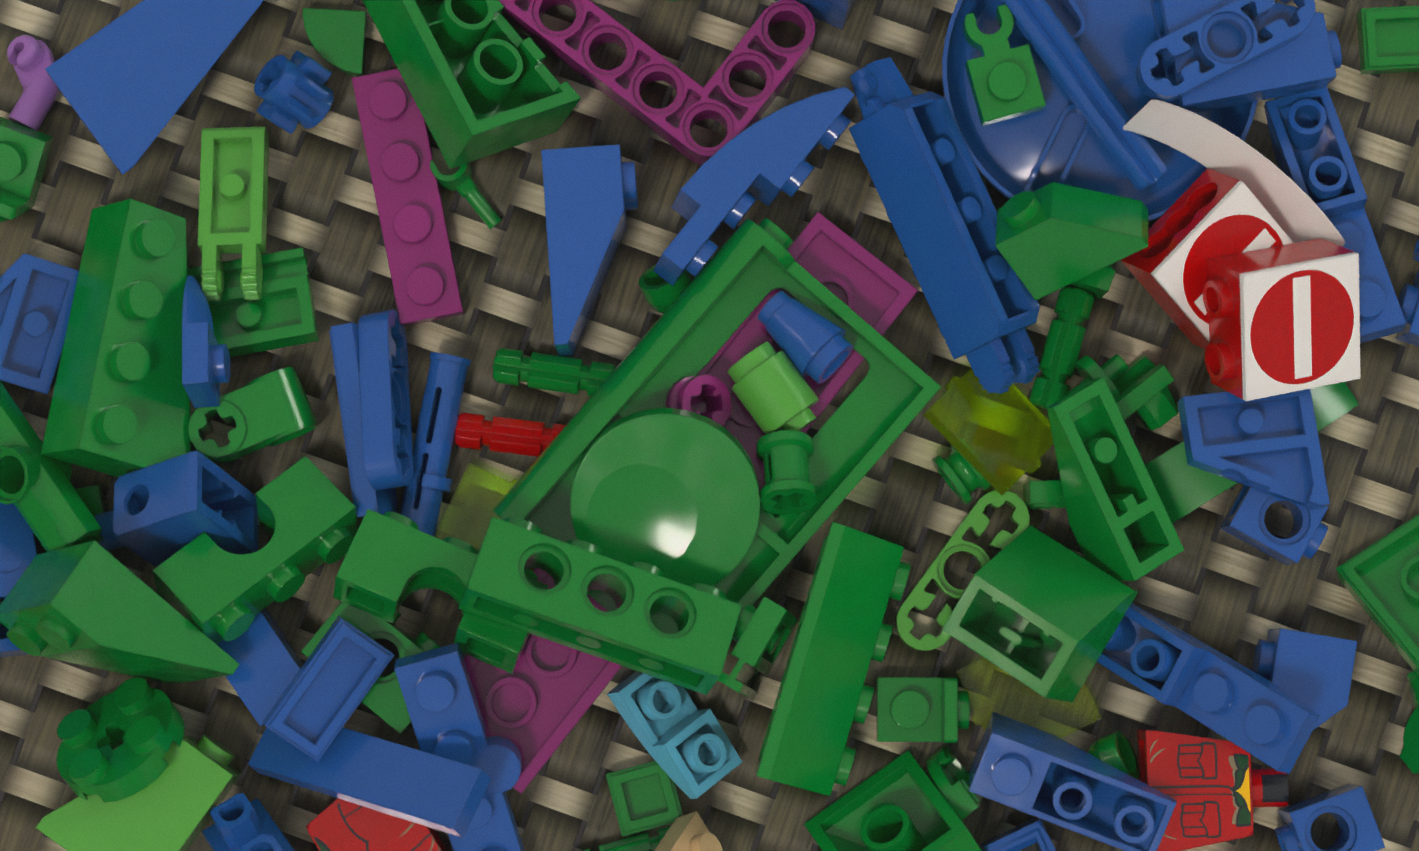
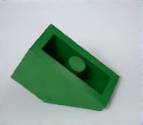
M1052 182L1034 192H1020L998 209L995 246L1034 299L1038 300L1148 247V209L1140 200Z

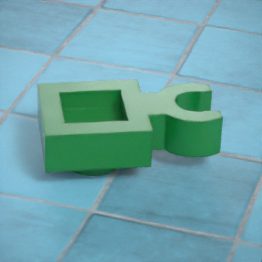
M1006 4L1000 5L996 9L999 30L994 34H985L978 29L974 13L966 14L963 21L965 39L972 47L980 50L981 57L967 60L965 69L982 126L1041 111L1046 106L1029 44L1010 48L1008 39L1013 30L1014 20Z

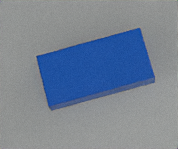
M338 616L262 723L272 732L318 762L394 657V654L350 622Z

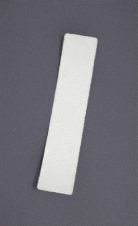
M1153 99L1123 126L1124 130L1164 143L1209 169L1243 181L1293 243L1322 238L1342 247L1345 245V240L1327 216L1291 178L1256 149L1212 121L1182 107Z

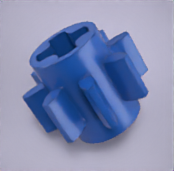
M299 50L295 51L291 60L283 55L273 57L265 64L255 81L254 92L264 100L257 108V113L289 134L294 132L297 124L306 129L316 126L327 115L333 103V90L324 84L331 76V71Z

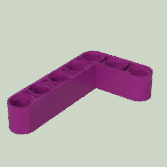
M499 0L504 6L501 14L688 159L699 165H703L726 143L761 118L808 58L815 36V22L812 13L804 5L794 0H781L772 3L763 11L703 88L590 0ZM555 5H566L576 13V19L568 29L552 31L541 23L545 11ZM781 21H790L798 25L804 37L796 46L783 48L774 44L768 32L774 24ZM604 43H615L626 52L624 62L612 70H603L595 66L591 61V55L599 45ZM752 70L763 78L765 87L757 96L751 98L741 97L730 87L729 82L732 76L739 71ZM654 81H664L675 89L677 95L669 106L661 109L651 108L640 97L644 87ZM714 119L722 124L727 135L724 141L717 146L711 148L702 147L696 144L691 137L690 132L693 126L701 120Z

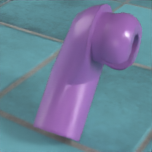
M21 35L12 40L7 49L9 63L14 66L23 87V92L8 119L38 131L60 93V90L45 71V68L53 64L55 59L52 51L43 41L36 40L29 35Z

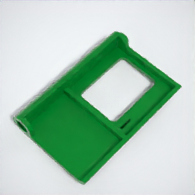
M765 217L758 225L746 219L492 511L503 521L509 517L529 521L539 527L541 534L565 543L567 540H577L571 518V492L580 460L593 440L603 430L623 417L647 409L666 408L667 393L673 383L680 378L698 376L766 296L773 290H784L800 303L846 330L844 338L853 345V350L866 360L869 369L866 377L812 438L814 452L808 461L810 483L815 486L817 504L812 509L802 513L779 515L763 510L762 503L760 502L759 524L750 549L729 575L712 585L724 592L727 600L742 605L739 613L740 616L749 604L753 606L938 392L941 386L801 267L787 251L793 244V241L782 229ZM601 590L587 592L608 612L617 610L614 599L608 593ZM664 612L650 613L651 622L659 631L667 634L678 632L677 624L670 615Z

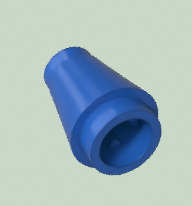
M784 291L774 295L757 316V319L765 326V329L780 349L785 352L802 377L810 376L818 384L830 378L842 366L853 350V345L844 338L846 330L796 299L791 298Z

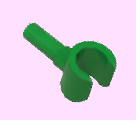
M432 160L430 161V169L438 183L445 189L457 190L490 230L502 221L472 180L473 172L470 162L460 165L456 173L444 175L440 173Z

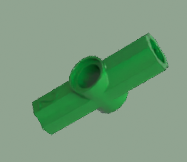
M0 381V503L15 504L47 552L91 541H96L99 544L104 538L101 534L102 528L70 483L71 463L41 454L43 441H41Z

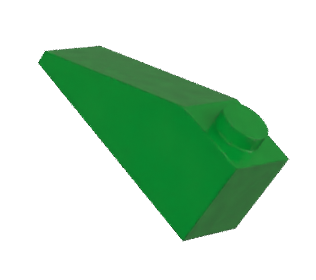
M1104 377L1094 379L1047 407L1068 521L1085 559L1120 581H1136L1184 551L1182 543Z

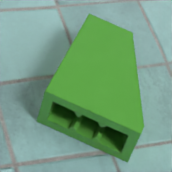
M203 734L199 741L192 736L184 737L180 748L175 742H172L169 750L163 756L169 766L160 777L143 790L114 802H103L98 794L87 795L88 800L77 797L43 817L36 829L67 851H187L211 818V810L222 803L242 775V772L230 764L235 755L212 737Z

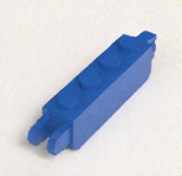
M891 57L867 64L850 76L863 120L850 127L849 130L953 359L966 355L975 377L979 378V384L983 386V390H987L988 394H1002L1009 391L1008 388L1014 383L1026 384L1033 381V377L1040 372L1038 369L1040 363L1037 361L1038 356L1034 355L1035 349L1025 328L1037 322L1040 305L995 246L997 211L945 98L932 91L914 96Z

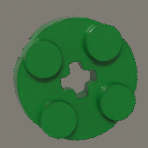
M130 678L124 681L116 691L101 697L86 709L70 712L62 719L57 728V736L61 740L56 757L57 769L74 793L85 800H88L87 795L98 794L103 802H114L130 797L153 783L169 766L163 756L169 750L173 740L180 748L185 732L182 715L163 691L150 687L144 678ZM121 741H123V744H122V745H120L119 747H117V748L114 749V747H115L118 743H120Z

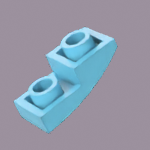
M636 671L607 693L644 748L690 799H697L742 763L741 758L711 709L698 710L684 687Z

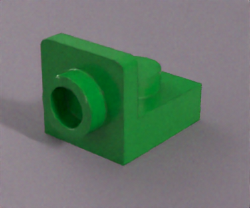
M0 117V222H5L9 219L17 218L34 207L54 137Z
M876 677L877 742L957 743L958 729L969 728L968 691H958L957 678Z

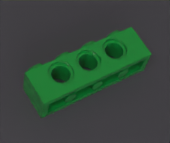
M492 517L482 538L459 609L707 695L721 676L742 605L727 600L726 594L713 586L701 583L687 586L667 579L662 570L651 564L638 561L625 564L603 556L602 550L591 543L575 539L567 540L565 543L543 535L539 527L529 521L513 517L505 518L503 521ZM531 568L546 571L552 577L555 587L543 590L532 586L526 579L524 571ZM601 590L608 593L614 599L617 610L611 612L598 610L590 603L587 592ZM664 612L670 615L677 624L678 632L667 634L659 631L651 622L650 613Z

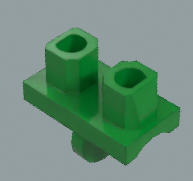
M1115 354L1101 366L1087 355L1075 363L1083 381L1071 389L1067 395L1096 378L1104 377L1124 420L1135 413L1142 425L1152 431L1162 427L1178 414L1179 410L1167 388L1174 381L1173 377L1164 365L1158 364L1156 366L1142 354L1128 366L1118 354Z

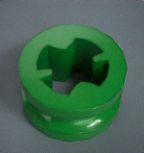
M955 441L950 445L952 451L949 456L940 457L937 455L931 461L953 493L963 504L967 505L972 501L971 494L975 489L981 488L986 491L992 484L967 449L959 441Z

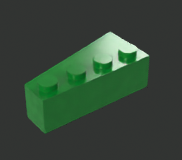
M127 199L92 209L41 450L42 455L119 477L191 452L188 432L190 398L182 385V309L187 279L186 218L134 199Z

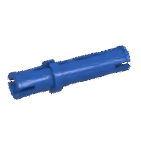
M431 352L429 358L431 361L413 447V479L411 484L405 487L400 514L414 521L418 525L419 531L435 537L443 492H450L452 479L446 477L467 370L470 367L471 360L459 356Z

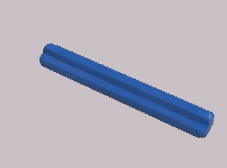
M999 0L1002 5L1006 4L1010 9L1016 25L1134 187L1139 191H1143L1161 180L1167 173L1166 165L1144 135L1123 129V126L1131 117L1045 0Z

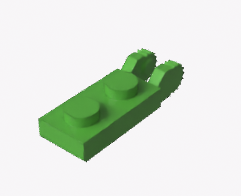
M265 126L202 128L198 247L202 253V291L207 301H220L222 299L221 296L224 291L222 254H242L240 287L243 291L244 299L260 300L263 288L261 253H266L269 133Z

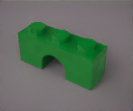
M306 456L255 493L259 524L272 537L263 548L249 554H233L220 548L203 532L153 570L157 594L217 645L223 640L230 642L240 637L251 626L255 615L274 601L280 603L292 597L301 588L306 576L324 562L327 564L337 562L347 554L357 533L356 507Z
M368 509L336 575L333 598L393 623L403 601L410 594L421 589L432 588L444 591L452 596L460 605L478 551L463 540L454 537H445L441 540L419 531V527L414 521L399 513L384 512L382 515ZM530 569L524 571L526 579L532 586L543 590L548 589L549 585L538 581V577ZM461 609L462 620L458 626L454 644L459 642L462 653L512 674L530 633Z

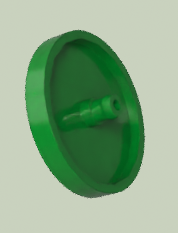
M647 409L623 417L611 424L593 440L585 451L576 470L570 500L572 524L577 540L597 546L602 550L605 557L625 564L633 561L651 564L662 570L665 578L687 586L694 583L712 586L729 575L739 565L752 545L760 517L759 482L752 461L743 446L728 430L717 422L698 413L683 409Z

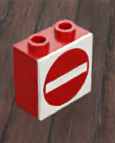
M1207 168L1148 230V247L1121 259V261L1193 344L1206 350L1207 345L1210 344L1209 315L1203 302V288L1208 281L1207 259L1286 245L1293 242L1243 181Z
M1319 238L1207 259L1208 281L1203 288V302L1209 315L1210 344L1207 345L1205 350V365L1212 384L1245 401L1361 378L1359 253Z

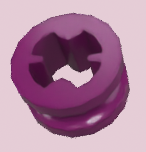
M707 374L680 378L673 383L667 393L665 405L666 408L683 409L698 413L724 426L730 416L732 403L726 385L717 377ZM691 397L705 398L706 412L692 411Z

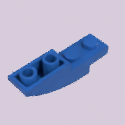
M1327 86L1324 89L1266 101L1264 109L1277 167L1291 178L1327 216L1345 240L1343 247L1359 253L1360 343L1402 332L1406 321L1364 209L1368 198Z
M846 87L810 96L785 106L757 121L726 143L680 189L671 208L688 222L662 253L653 271L672 286L675 285L685 271L696 277L719 248L710 239L723 223L735 229L757 199L769 207L781 191L792 198L815 168L806 159L818 144H821L829 151L852 120L844 115L843 112L855 94Z
M1133 604L1128 608L1097 661L1161 703L1177 707L1279 772L1290 774L1320 718V715L1279 691V686L1202 641Z

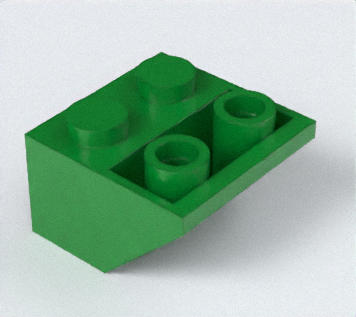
M1030 525L974 574L942 630L1044 698L1073 703L1138 591L1040 529Z

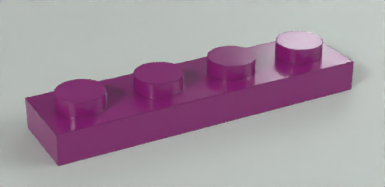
M398 69L352 78L400 324L405 327L464 315L439 183L430 169V161L434 162L427 124Z

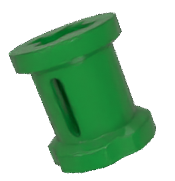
M781 430L768 433L756 442V456L763 462L765 486L760 490V502L762 503L763 510L773 514L786 515L805 512L817 504V492L815 491V486L810 483L808 459L813 455L814 442L809 435L800 431Z

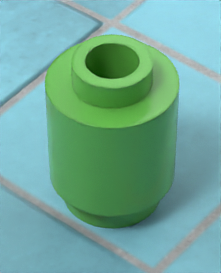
M768 341L752 350L727 371L735 382L731 389L765 435L781 430L802 431L817 418L810 408L819 401V398L785 352L782 350L777 353Z

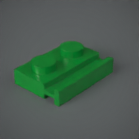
M303 247L261 255L263 288L260 300L244 299L243 291L240 287L242 259L223 262L224 291L222 292V299L220 301H208V305L212 315L214 336L218 344L227 345L230 357L319 341L312 287L307 268L308 261ZM202 266L187 268V276H194L202 288Z
M763 597L758 608L749 604L739 616L732 636V640L737 642L731 654L739 660L730 676L722 672L717 681L753 701L758 692L749 687L759 671L766 676L769 674L799 620L787 609L766 597Z

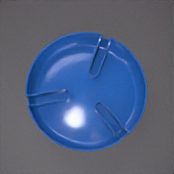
M958 0L950 18L942 57L944 98L977 170L1006 198L1010 199L1023 191L1034 192L1055 182L1140 200L1148 209V221H1152L1161 217L1207 169V167L1186 154L1145 136L1166 165L1167 173L1148 189L1143 191L1137 190L1015 22L1008 39L1010 48L1029 44L1046 106L1041 111L982 126L965 69L967 60L981 57L980 50L972 47L965 39L963 21L966 14L974 13L978 29L985 34H994L999 30L996 9L1002 4L999 0ZM1045 0L1128 115L1133 118L1150 100H1153L1143 93L1136 80V65L1139 58L1150 44L1158 40L1150 0ZM1161 54L1157 55L1158 65L1151 72L1156 81L1166 78ZM1258 101L1197 112L1196 114L1212 121L1245 141Z

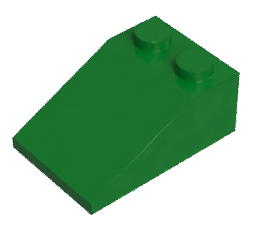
M96 541L36 555L0 605V623L9 629L7 632L8 639L16 647L33 656L51 658L167 684L233 675L240 665Z

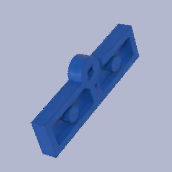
M459 642L396 659L394 670L420 750L480 768L492 778L464 838L448 833L453 851H525L506 793L519 780L522 765L521 753L516 744L508 738L486 736V727Z

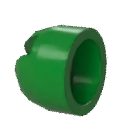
M654 265L641 275L638 284L651 308L660 313H665L692 282L690 273L685 271L675 285L672 286L653 271L656 266Z
M1116 731L1101 737L1090 745L1087 753L1136 779L1139 778L1140 769L1136 754L1131 743L1122 732Z

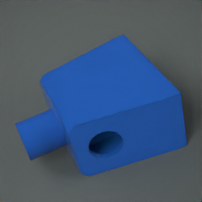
M198 450L119 476L114 484V509L95 516L96 521L102 528L101 534L104 537L99 542L100 546L106 551L127 547L154 567H158L203 532L227 552L249 554L258 551L256 495Z

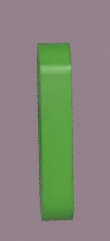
M995 490L980 497L901 603L895 615V629L901 641L908 647L919 651L934 650L944 645L951 637V635L942 630L953 612L947 603L943 605L934 620L941 627L937 636L925 633L919 639L913 637L910 631L913 629L914 622L908 617L909 611L913 607L924 611L935 599L936 595L927 593L924 590L930 580L934 581L937 588L944 595L960 600L965 589L954 588L947 582L944 576V564L953 553L966 552L971 554L978 561L980 569L990 561L989 556L980 546L962 539L968 529L972 531L976 538L980 537L990 521L983 514L987 505L995 509L1004 503L1010 505L1013 511L1009 519L1016 525L1011 534L1005 530L996 533L987 546L998 549L1000 552L1029 527L1030 516L1028 508L1018 495L1006 490Z

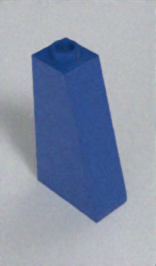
M143 0L45 68V71L115 167L123 175L137 163L264 0Z

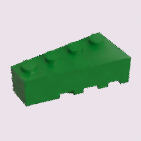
M363 0L450 169L557 132L581 99L567 81L560 84L542 63L546 56L530 37L523 40L503 17L501 11L504 6L499 0Z

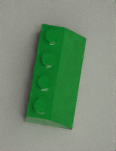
M832 522L827 527L754 772L756 776L827 796L831 795L834 783L842 786L846 785L856 753V749L845 746L852 721L864 724L874 693V687L864 684L871 660L882 663L893 628L892 625L882 623L889 598L901 600L911 568V564L900 561L904 547Z

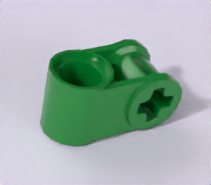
M291 366L265 374L250 381L240 389L220 396V406L196 408L190 417L188 432L191 442L204 456L215 462L226 463L235 461L263 448L273 447L298 438L314 430L319 425L295 367ZM216 417H221L227 424L236 423V428L228 432L230 443L224 447H220L213 439L205 440V435L213 431L211 421Z

